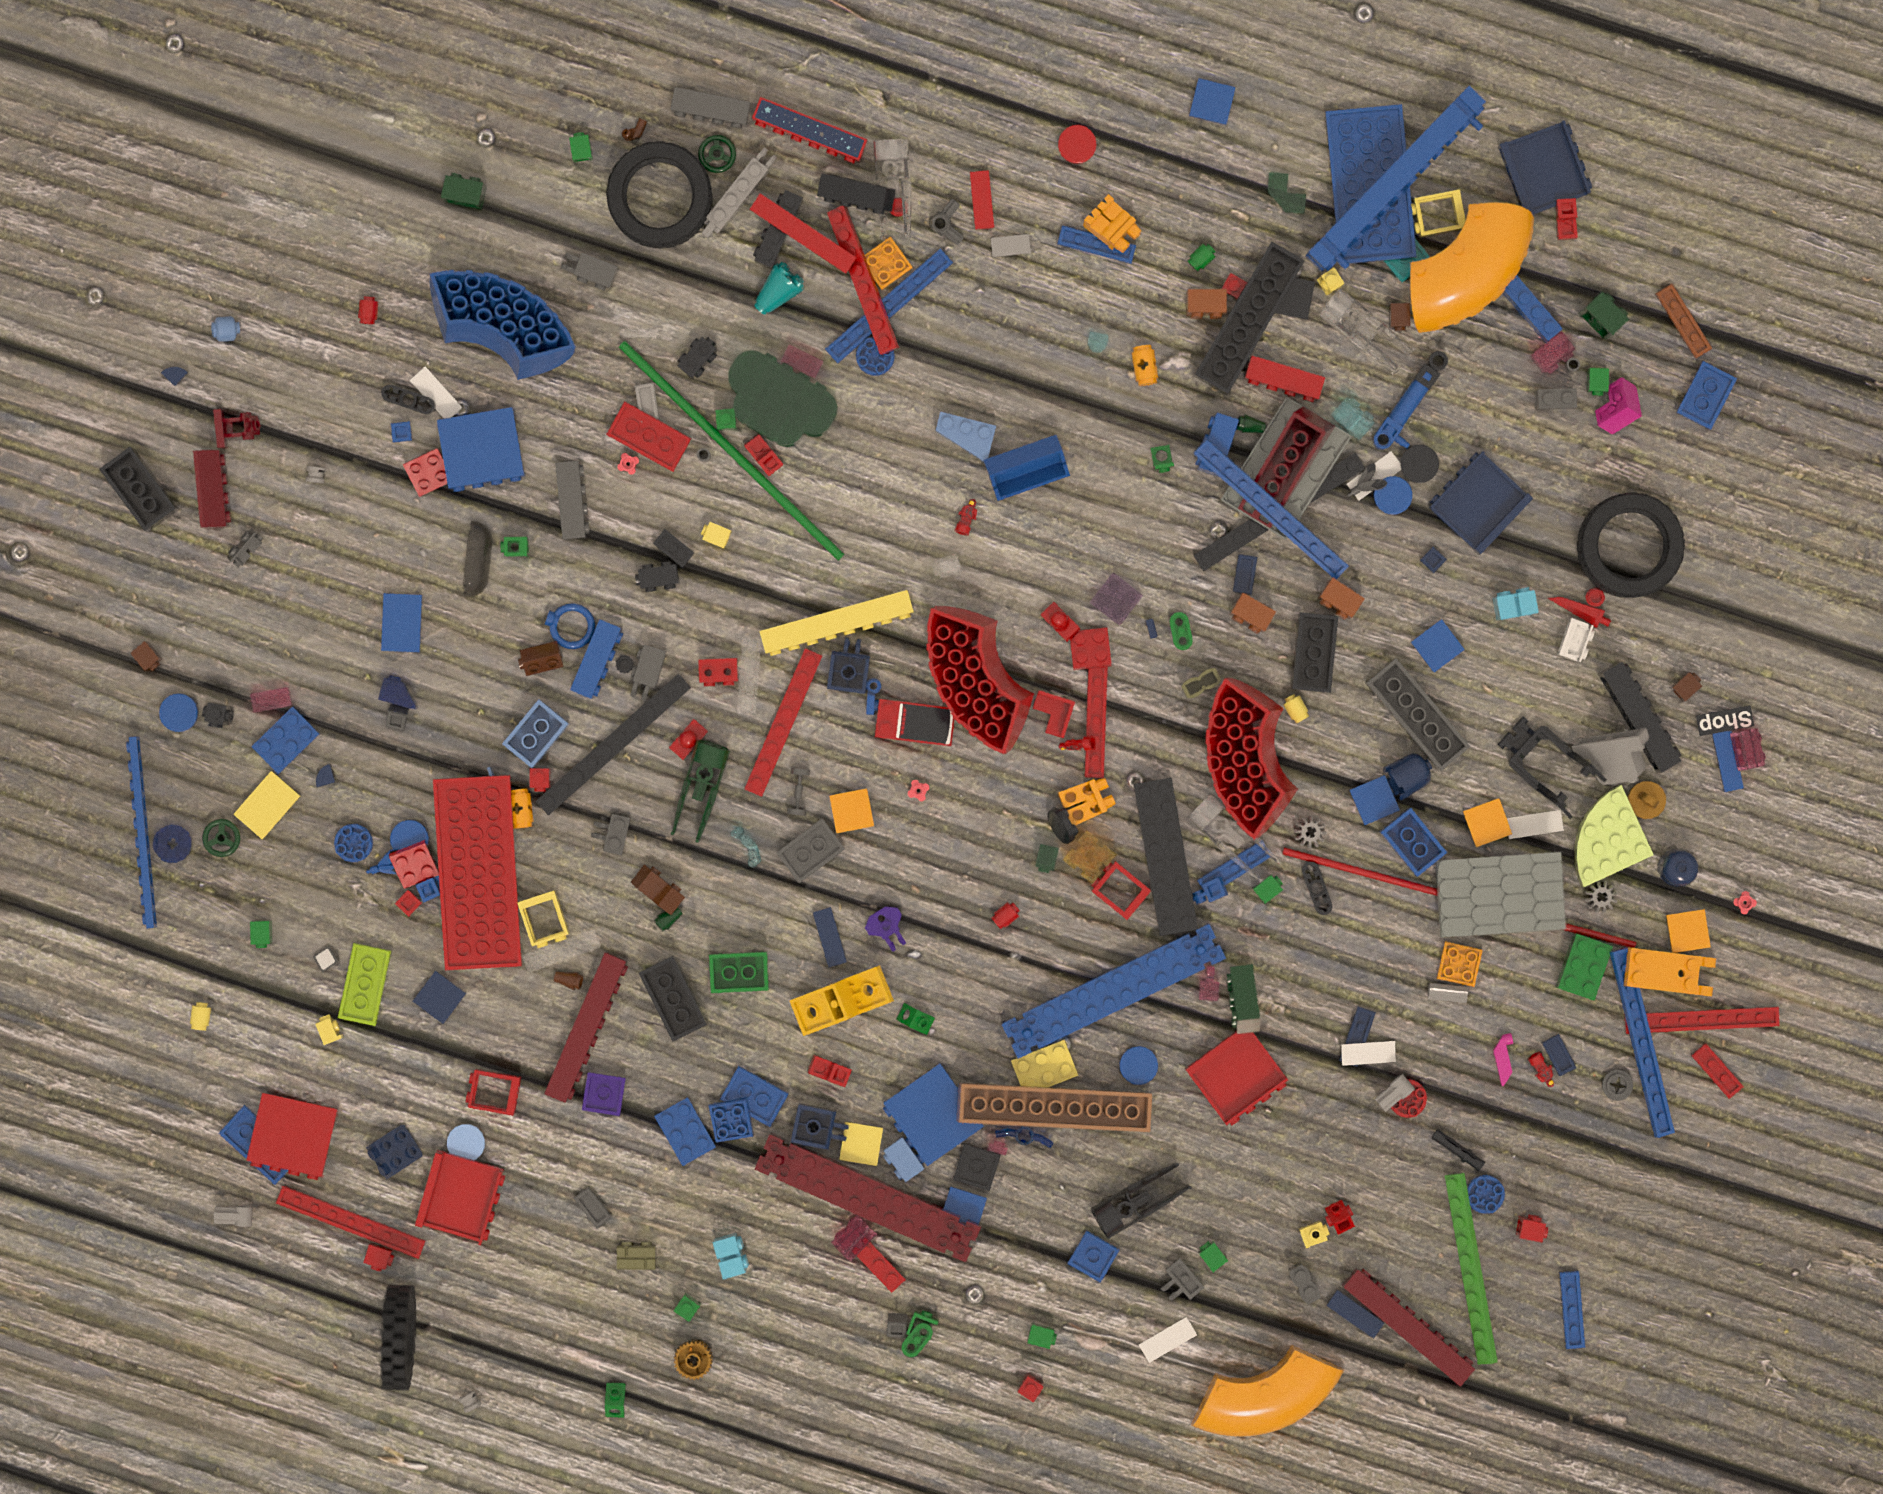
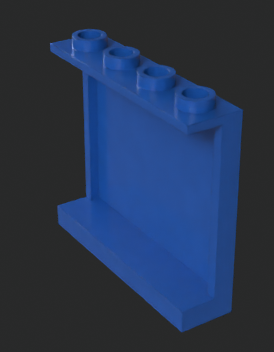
M513 407L437 420L449 489L459 492L464 491L467 486H472L473 489L482 488L484 483L491 482V485L503 484L502 480L510 479V482L521 481V477L526 476L523 469Z
M941 1063L935 1065L927 1073L883 1102L885 1105L883 1110L887 1116H893L896 1121L894 1125L899 1133L904 1132L907 1136L905 1141L908 1146L916 1149L918 1152L916 1157L921 1164L925 1163L927 1166L984 1127V1124L957 1122L958 1087Z

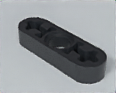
M386 385L381 391L385 401L423 414H431L436 409V403L432 398L395 385ZM393 388V392L400 394V390L403 391L399 402H396L398 398L391 396L389 399L386 390ZM406 394H411L414 397V402L411 405H406L403 401ZM418 397H421L419 401L423 403L429 400V404L432 405L431 409L424 411V407L420 405L417 406V409L414 408L418 402Z
M1306 862L1302 866L1301 871L1317 913L1327 915L1332 911L1333 905L1320 869L1316 863ZM1308 865L1315 867L1316 870L1313 871L1314 877L1319 876V880L1308 882V879H1312L1309 873H1305ZM1314 883L1322 885L1321 893L1315 894L1312 892L1311 887ZM1323 894L1326 895V898L1322 899L1324 903L1329 904V906L1326 907L1327 911L1324 912L1322 909L1319 910L1318 906L1321 905L1320 900L1318 899L1317 901H1315L1314 897H1320Z

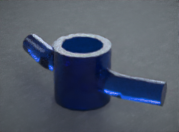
M1019 1126L1017 1129L995 1130L996 1138L1012 1136L1021 1145H1029L1033 1141H1037L1051 1148L1054 1143L1045 1136L1034 1133L1030 1126ZM1023 1129L1029 1130L1031 1137L1027 1141L1024 1139L1020 1140L1018 1134Z

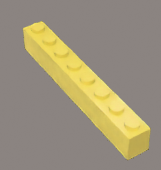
M908 590L759 632L765 653H770V656L781 654V650L785 648L792 651L799 649V645L807 643V646L819 643L818 639L825 638L828 641L837 638L836 634L844 632L845 636L856 633L855 629L862 627L863 630L874 628L873 624L881 622V625L892 623V619L899 617L900 620L907 619L914 612Z

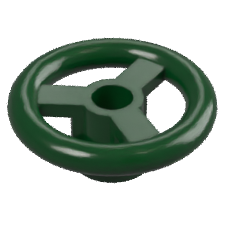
M712 135L701 143L698 150V158L706 170L712 173H722L730 169L734 164L736 149L732 141L727 137ZM713 141L714 145L709 149V156L704 158L705 147ZM719 141L728 145L731 153L730 157L724 154V149L720 146ZM716 150L721 152L720 156L715 157L713 155L714 151ZM713 160L727 162L722 167H712L708 163Z
M216 819L210 822L205 827L202 835L205 849L216 857H226L233 854L239 847L241 840L237 826L226 819ZM219 825V831L216 833L215 838L208 842L210 830ZM225 825L233 830L235 835L234 842L231 841L230 833L225 830ZM221 834L225 836L223 842L219 840ZM219 844L222 846L228 845L231 848L226 851H217L212 846Z

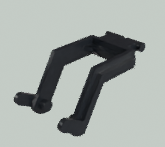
M1523 716L1512 727V730L1517 734L1513 736L1508 732L1497 745L1501 749L1506 747L1513 753L1508 760L1509 766L1571 820L1573 816L1565 809L1568 806L1565 803L1568 797L1563 792L1556 795L1523 768V759L1540 740H1549L1569 760L1582 768L1579 772L1585 778L1589 775L1593 777L1596 775L1604 783L1607 779L1591 763L1573 752L1548 727L1539 726L1533 731L1526 725L1529 721Z

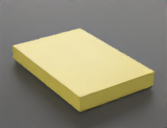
M271 771L237 809L234 815L256 835L264 839L301 796Z

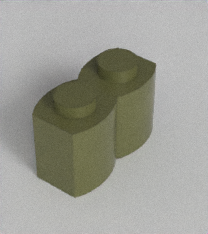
M1211 668L1203 671L1198 677L1186 680L1180 687L1185 697L1190 699L1199 696L1204 690L1216 687L1222 680L1216 668Z

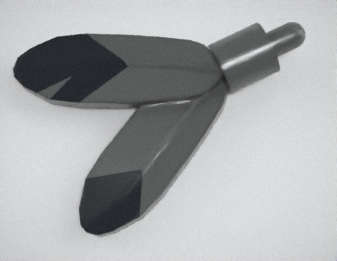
M1374 463L1365 468L1357 485L1347 494L1348 497L1355 496L1361 491H1375L1387 486L1385 480H1371L1376 471Z

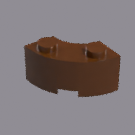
M644 864L630 883L656 905L672 915L685 898L680 893L682 889L675 883L669 884L659 876L661 872L654 866L649 868Z

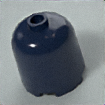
M1412 753L1384 766L1383 772H1388L1390 778L1387 781L1395 795L1400 794L1399 798L1403 800L1430 783V770L1432 766L1428 759L1424 760L1420 755Z
M1671 849L1660 857L1657 871L1666 884L1677 887L1686 886L1696 879L1698 862L1691 853L1685 850Z

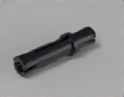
M1437 1129L1431 1137L1432 1140H1435L1459 1157L1461 1162H1466L1478 1172L1484 1166L1486 1161L1480 1159L1472 1153L1471 1149H1466L1440 1131V1129Z

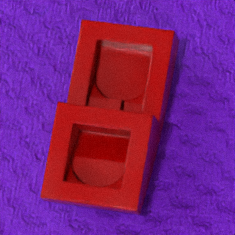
M1576 198L1556 200L1557 240L1578 238Z
M759 433L744 444V447L768 476H771L784 465Z
M814 1055L807 1073L846 1087L852 1069Z

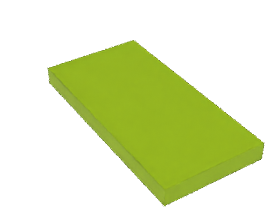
M353 943L338 1015L339 1019L376 1026L391 950Z

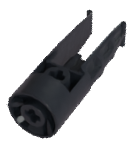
M1174 1162L1172 1165L1146 1176L1091 1208L1095 1220L1107 1239L1153 1214L1188 1189H1192V1186L1186 1185L1140 1212H1137L1136 1209L1152 1200L1147 1190L1131 1199L1128 1196L1179 1166L1178 1163ZM1124 1194L1127 1201L1121 1200L1114 1207L1111 1201ZM1122 1205L1129 1207L1126 1210V1214L1123 1212L1120 1213V1210H1122ZM1134 1212L1137 1218L1124 1225L1121 1219L1131 1217Z

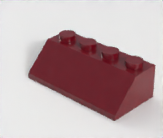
M221 450L193 451L200 528L216 529L229 527V523L232 522L231 512L227 510L230 497L229 492H226L225 485L228 484L227 473H224L223 468L226 465V456L222 454Z

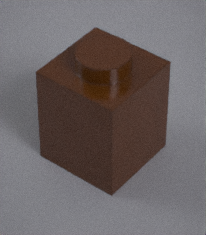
M1391 303L1389 305V328H1394V331H1406V328L1410 327V303Z
M144 641L130 653L144 671H154L161 665L159 662L162 658L148 641Z
M1686 672L1670 689L1682 702H1686L1702 687L1700 684L1701 679L1694 672L1692 674Z

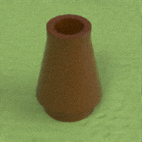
M556 971L554 982L574 991L576 989L580 990L583 984V975L579 974V972Z

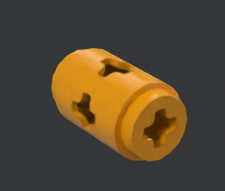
M1151 345L1134 347L1131 354L1135 380L1138 382V386L1157 384L1158 372L1154 349H1152ZM1144 362H1148V366L1142 369L1141 366L1145 364Z
M528 789L511 790L514 829L532 827L534 820L531 794L528 793Z

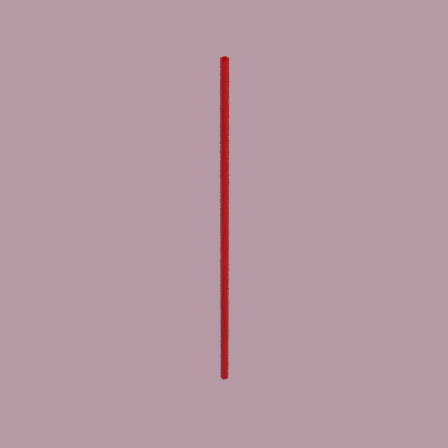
M1284 847L1282 855L1438 896L1437 888L1286 847ZM1566 923L1565 931L1624 947L1635 948L1636 946L1635 941Z

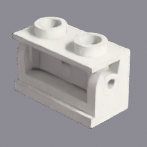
M1570 618L1557 655L1576 662H1581L1582 659L1585 660L1589 650L1586 648L1587 643L1592 641L1595 633L1592 630L1593 625Z

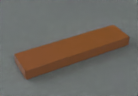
M1670 284L1655 294L1693 357L1696 359L1711 350V345L1674 285Z

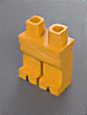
M1109 194L1084 219L1083 223L1084 228L1108 245L1111 250L1116 248L1122 253L1130 246V243L1124 237L1128 234L1132 239L1136 240L1142 232L1136 225V219L1114 202V198Z
M1105 778L1092 779L1058 792L1064 808L1082 802V804L1067 810L1071 824L1078 825L1106 812L1108 808L1116 804L1112 795L1102 798L1100 794L1101 790L1109 788Z

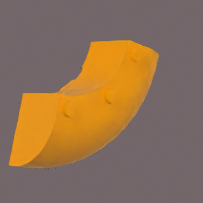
M1508 203L1469 204L1465 225L1453 243L1433 257L1411 262V303L1418 333L1443 329L1442 327L1451 324L1456 325L1469 316L1473 317L1484 310V307L1490 302H1494L1505 291L1507 285L1518 274L1520 266L1527 256V250L1532 239L1534 216L1528 209Z
M1291 1345L1288 1352L1276 1366L1259 1375L1248 1378H1235L1215 1373L1191 1426L1206 1432L1234 1437L1256 1436L1283 1429L1304 1418L1317 1408L1334 1389L1344 1369Z

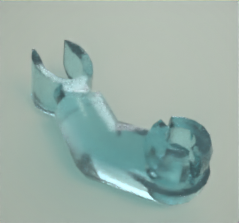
M737 827L730 834L742 841L741 843L747 848L750 857L748 859L749 866L756 867L761 862L758 846L751 838L744 835L745 831L742 827Z

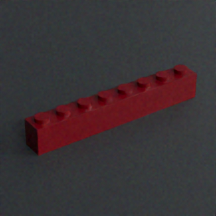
M608 952L604 953L546 1088L545 1095L564 1103L568 1099L572 1100L576 1091L573 1089L575 1082L579 1083L583 1074L580 1071L582 1065H587L591 1056L588 1051L597 1042L598 1036H595L597 1030H602L606 1021L603 1016L612 1007L613 993L617 994L621 986L618 983L620 976L624 977L629 967L626 965V960Z
M1356 1268L1342 1286L1461 1387L1475 1371V1368L1472 1366L1474 1362L1466 1355L1462 1358L1458 1354L1459 1349L1452 1343L1447 1345L1443 1341L1445 1337L1438 1331L1433 1333L1428 1329L1430 1325L1424 1319L1418 1320L1413 1316L1415 1312L1408 1306L1405 1308L1399 1304L1401 1300L1393 1293L1388 1295L1384 1291L1386 1287L1378 1280L1374 1283L1370 1279L1372 1275L1364 1268L1361 1271Z

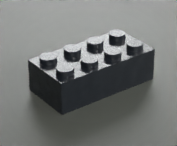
M128 447L99 469L144 531H151L179 510L133 447Z
M1302 612L1298 614L1291 689L1331 693L1339 616Z
M674 955L639 972L672 1042L708 1024Z

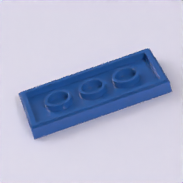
M244 1105L218 1134L247 1159L257 1115ZM263 1164L262 1168L255 1167L274 1185L289 1171L282 1168L280 1172L269 1170L270 1166Z

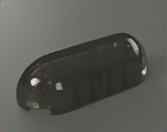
M471 520V528L468 533L463 579L464 597H474L481 594L487 587L489 580L493 538L490 529L479 521Z

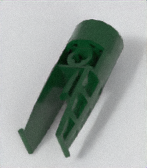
M696 741L680 793L671 835L676 833L691 782L695 780L697 782L692 799L697 801H703L707 785L712 786L695 840L696 843H699L719 791L730 755V749L709 741ZM694 761L701 763L696 770V776L692 775L690 777ZM705 768L709 769L708 772H710V775L708 774L706 777L702 776L703 773H701V770ZM714 768L721 769L717 784L716 782L709 781L714 776Z

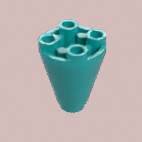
M783 261L773 266L756 298L754 306L763 315L772 312L804 290V280L798 274L793 275L789 271L790 267Z

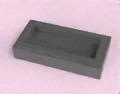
M589 1186L573 1198L596 1229L612 1217Z

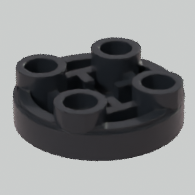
M1414 445L1403 453L1400 468L1403 475L1410 482L1425 483L1436 475L1439 469V459L1435 451L1430 447Z
M1064 807L1049 810L1047 813L1048 822L1056 837L1064 844L1073 842L1078 834V829L1074 824H1071L1068 818V811Z

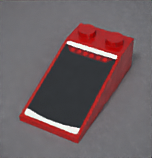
M879 699L875 737L951 746L955 719L948 707Z

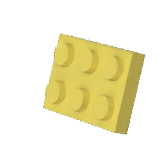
M1065 1040L1033 1051L1019 1059L1011 1060L1021 1086L1050 1087L1078 1076Z

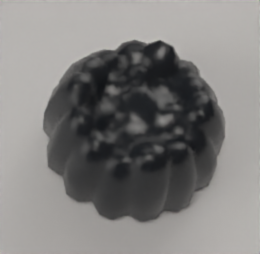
M620 656L616 661V667L620 673H629L634 667L633 659L630 656Z

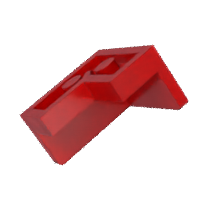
M1038 690L1033 709L1051 714L1045 733L1064 738L1075 701Z

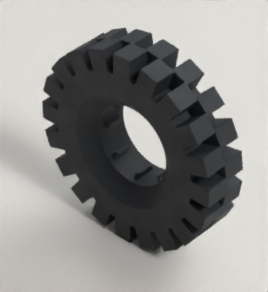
M389 1284L385 1292L380 1339L382 1340L380 1346V1377L383 1390L408 1391L411 1385L416 1337V1294L413 1285Z

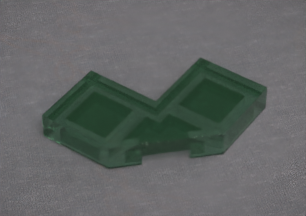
M1269 172L1267 191L1285 213L1305 214L1306 194L1287 193L1288 174Z

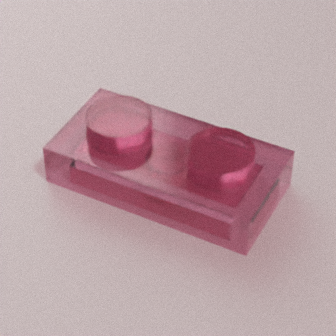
M790 344L781 360L782 363L816 379L824 362Z
M289 687L250 694L253 713L292 706Z

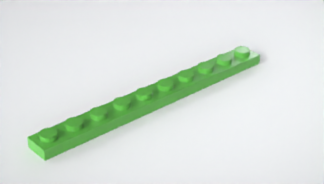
M1465 1173L1445 1175L1477 1363L1478 1365L1494 1364L1498 1361Z

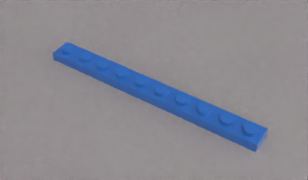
M1206 438L1194 451V454L1331 577L1337 580L1349 567L1341 557L1210 440Z
M129 737V741L126 742V748L131 757V760L128 761L129 772H132L130 789L134 791L132 809L136 811V818L133 819L134 829H137L138 837H135L136 848H139L140 856H137L138 868L141 867L139 885L143 887V894H141L140 900L141 905L145 908V913L142 914L143 925H146V929L156 928L157 920L140 737Z
M1625 947L1610 952L1654 1137L1660 1138L1673 1134L1675 1131L1640 988L1624 986L1628 948H1630Z

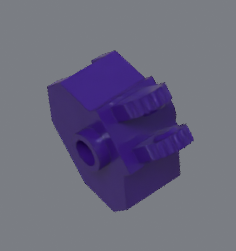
M885 906L869 916L865 927L869 935L881 936L883 940L885 939L892 952L896 948L889 938L890 935L895 933L900 944H906L899 932L898 924L902 914L898 908ZM883 915L885 920L879 921L878 916Z

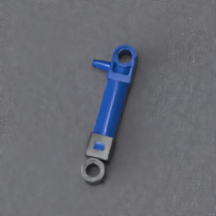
M1436 351L1429 356L1427 364L1425 363L1421 367L1389 416L1383 421L1372 438V443L1376 449L1385 450L1394 441L1405 448L1409 447L1410 443L1401 437L1399 433L1426 393L1441 375L1439 371L1447 366L1448 357L1444 352ZM1436 356L1440 357L1443 361L1442 366H1435L1433 358ZM1379 435L1387 437L1388 442L1386 445L1378 443Z

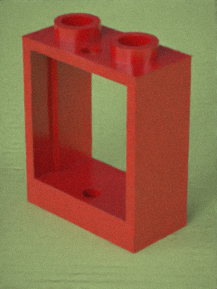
M1116 861L1113 864L1109 862L1103 870L1105 872L1101 879L1097 877L1091 884L1093 887L1091 891L1128 920L1151 890ZM1116 868L1141 888V891L1124 911L1098 891Z
M475 1069L474 1073L471 1072L469 1084H472L471 1092L467 1091L465 1102L468 1103V1108L514 1116L522 1077ZM480 1075L512 1081L507 1108L475 1102Z

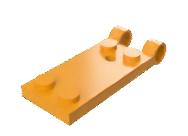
M1628 948L1624 986L1712 997L1713 987L1698 985L1700 966L1715 968L1716 958ZM1679 970L1683 971L1682 977L1678 976Z

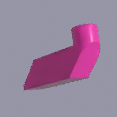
M1511 1033L1503 1034L1493 1049L1501 1086L1506 1084L1512 1074L1506 1046L1513 1044Z

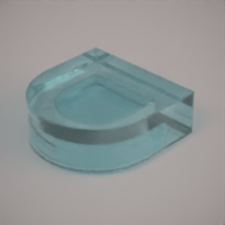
M1090 331L1088 339L1089 349L1095 353L1104 351L1109 335Z

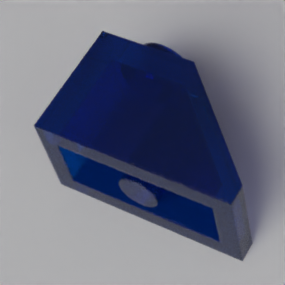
M392 675L389 678L384 677L378 700L414 710L418 709V705L406 684L400 682V677Z

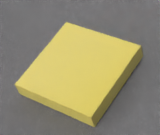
M845 1122V1124L849 1125V1129L844 1130L843 1133L847 1139L842 1141L839 1160L877 1166L883 1128Z

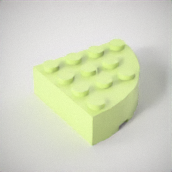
M1617 785L1604 793L1587 811L1578 828L1574 846L1575 870L1581 887H1586L1654 855L1622 785Z

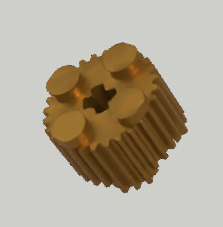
M693 1339L691 1341L688 1340L687 1343L684 1342L678 1347L674 1356L676 1371H679L682 1377L686 1376V1379L688 1377L690 1380L692 1378L693 1380L696 1378L700 1379V1377L703 1378L704 1374L706 1375L709 1372L713 1363L712 1352H710L711 1348H708L704 1341L698 1339L696 1341ZM691 1355L698 1358L696 1364L693 1361L689 1362Z

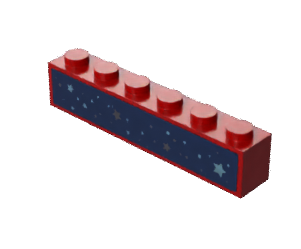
M760 97L752 120L755 122L754 125L765 129L767 126L773 129V133L781 136L785 133L790 135V139L798 143L805 141L809 143V147L819 150V148L825 149L827 154L837 157L838 154L844 157V161L851 164L855 162L860 163L868 143V139Z

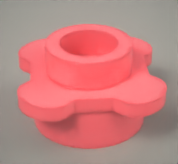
M623 453L620 464L617 466L618 470L627 471L630 475H633L636 472L635 467L639 463V458Z
M913 780L908 796L924 801L929 785Z
M1743 891L1739 898L1734 899L1733 904L1740 908L1742 914H1747L1748 910L1755 907L1757 902L1749 896V892Z

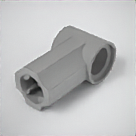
M1403 1074L1395 1078L1389 1084L1390 1086L1375 1098L1385 1112L1400 1099L1406 1098L1415 1089Z
M215 1207L214 1223L251 1227L253 1207Z

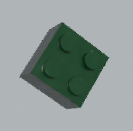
M451 173L450 176L445 175L441 198L447 203L483 209L487 187L480 178L470 177L468 180L464 179L460 174Z

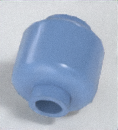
M232 316L216 317L214 322L211 323L213 338L216 337L219 342L234 341L237 334L240 333V324L235 322Z

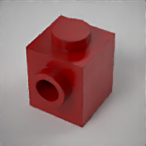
M530 768L529 788H534V792H546V788H551V769Z
M370 1243L363 1263L371 1265V1269L381 1272L382 1269L386 1270L388 1266H392L395 1256L392 1255V1249Z

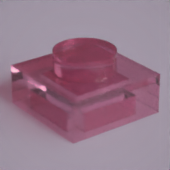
M994 1140L993 1143L989 1142L987 1150L1006 1156L1008 1148L1004 1147L1005 1143Z

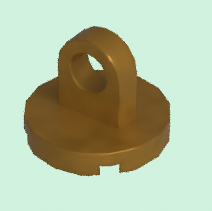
M1642 781L1635 784L1627 796L1635 815L1642 819L1657 817L1666 805L1664 790L1652 781Z

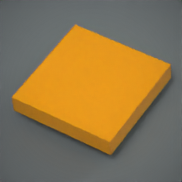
M891 236L865 254L873 279L881 290L913 268Z
M867 788L829 796L836 833L874 826Z
M1499 798L1463 811L1475 847L1512 835Z
M1705 909L1666 915L1672 953L1711 947Z
M1445 941L1437 979L1475 987L1483 950Z

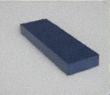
M829 907L812 912L828 968L847 963L832 908Z
M1357 1006L1345 1044L1366 1043L1376 1012ZM1342 1052L1339 1061H1342Z
M1339 1290L1335 1291L1326 1304L1330 1309L1373 1339L1384 1325L1383 1321Z

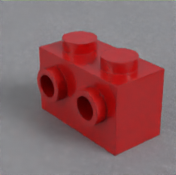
M738 658L698 660L699 683H704V687L715 686V682H723V686L734 685L735 681H739Z
M1528 1214V1217L1519 1216L1515 1235L1521 1239L1543 1243V1238H1547L1548 1227H1546V1223L1542 1221V1218L1532 1214Z

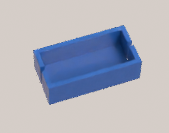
M1057 435L984 460L997 501L1070 476Z

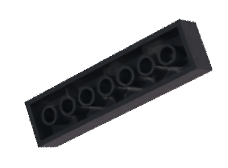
M1271 241L1195 373V378L1226 396L1228 395L1305 260Z
M1172 778L1133 784L1159 935L1163 936L1197 930L1198 926Z

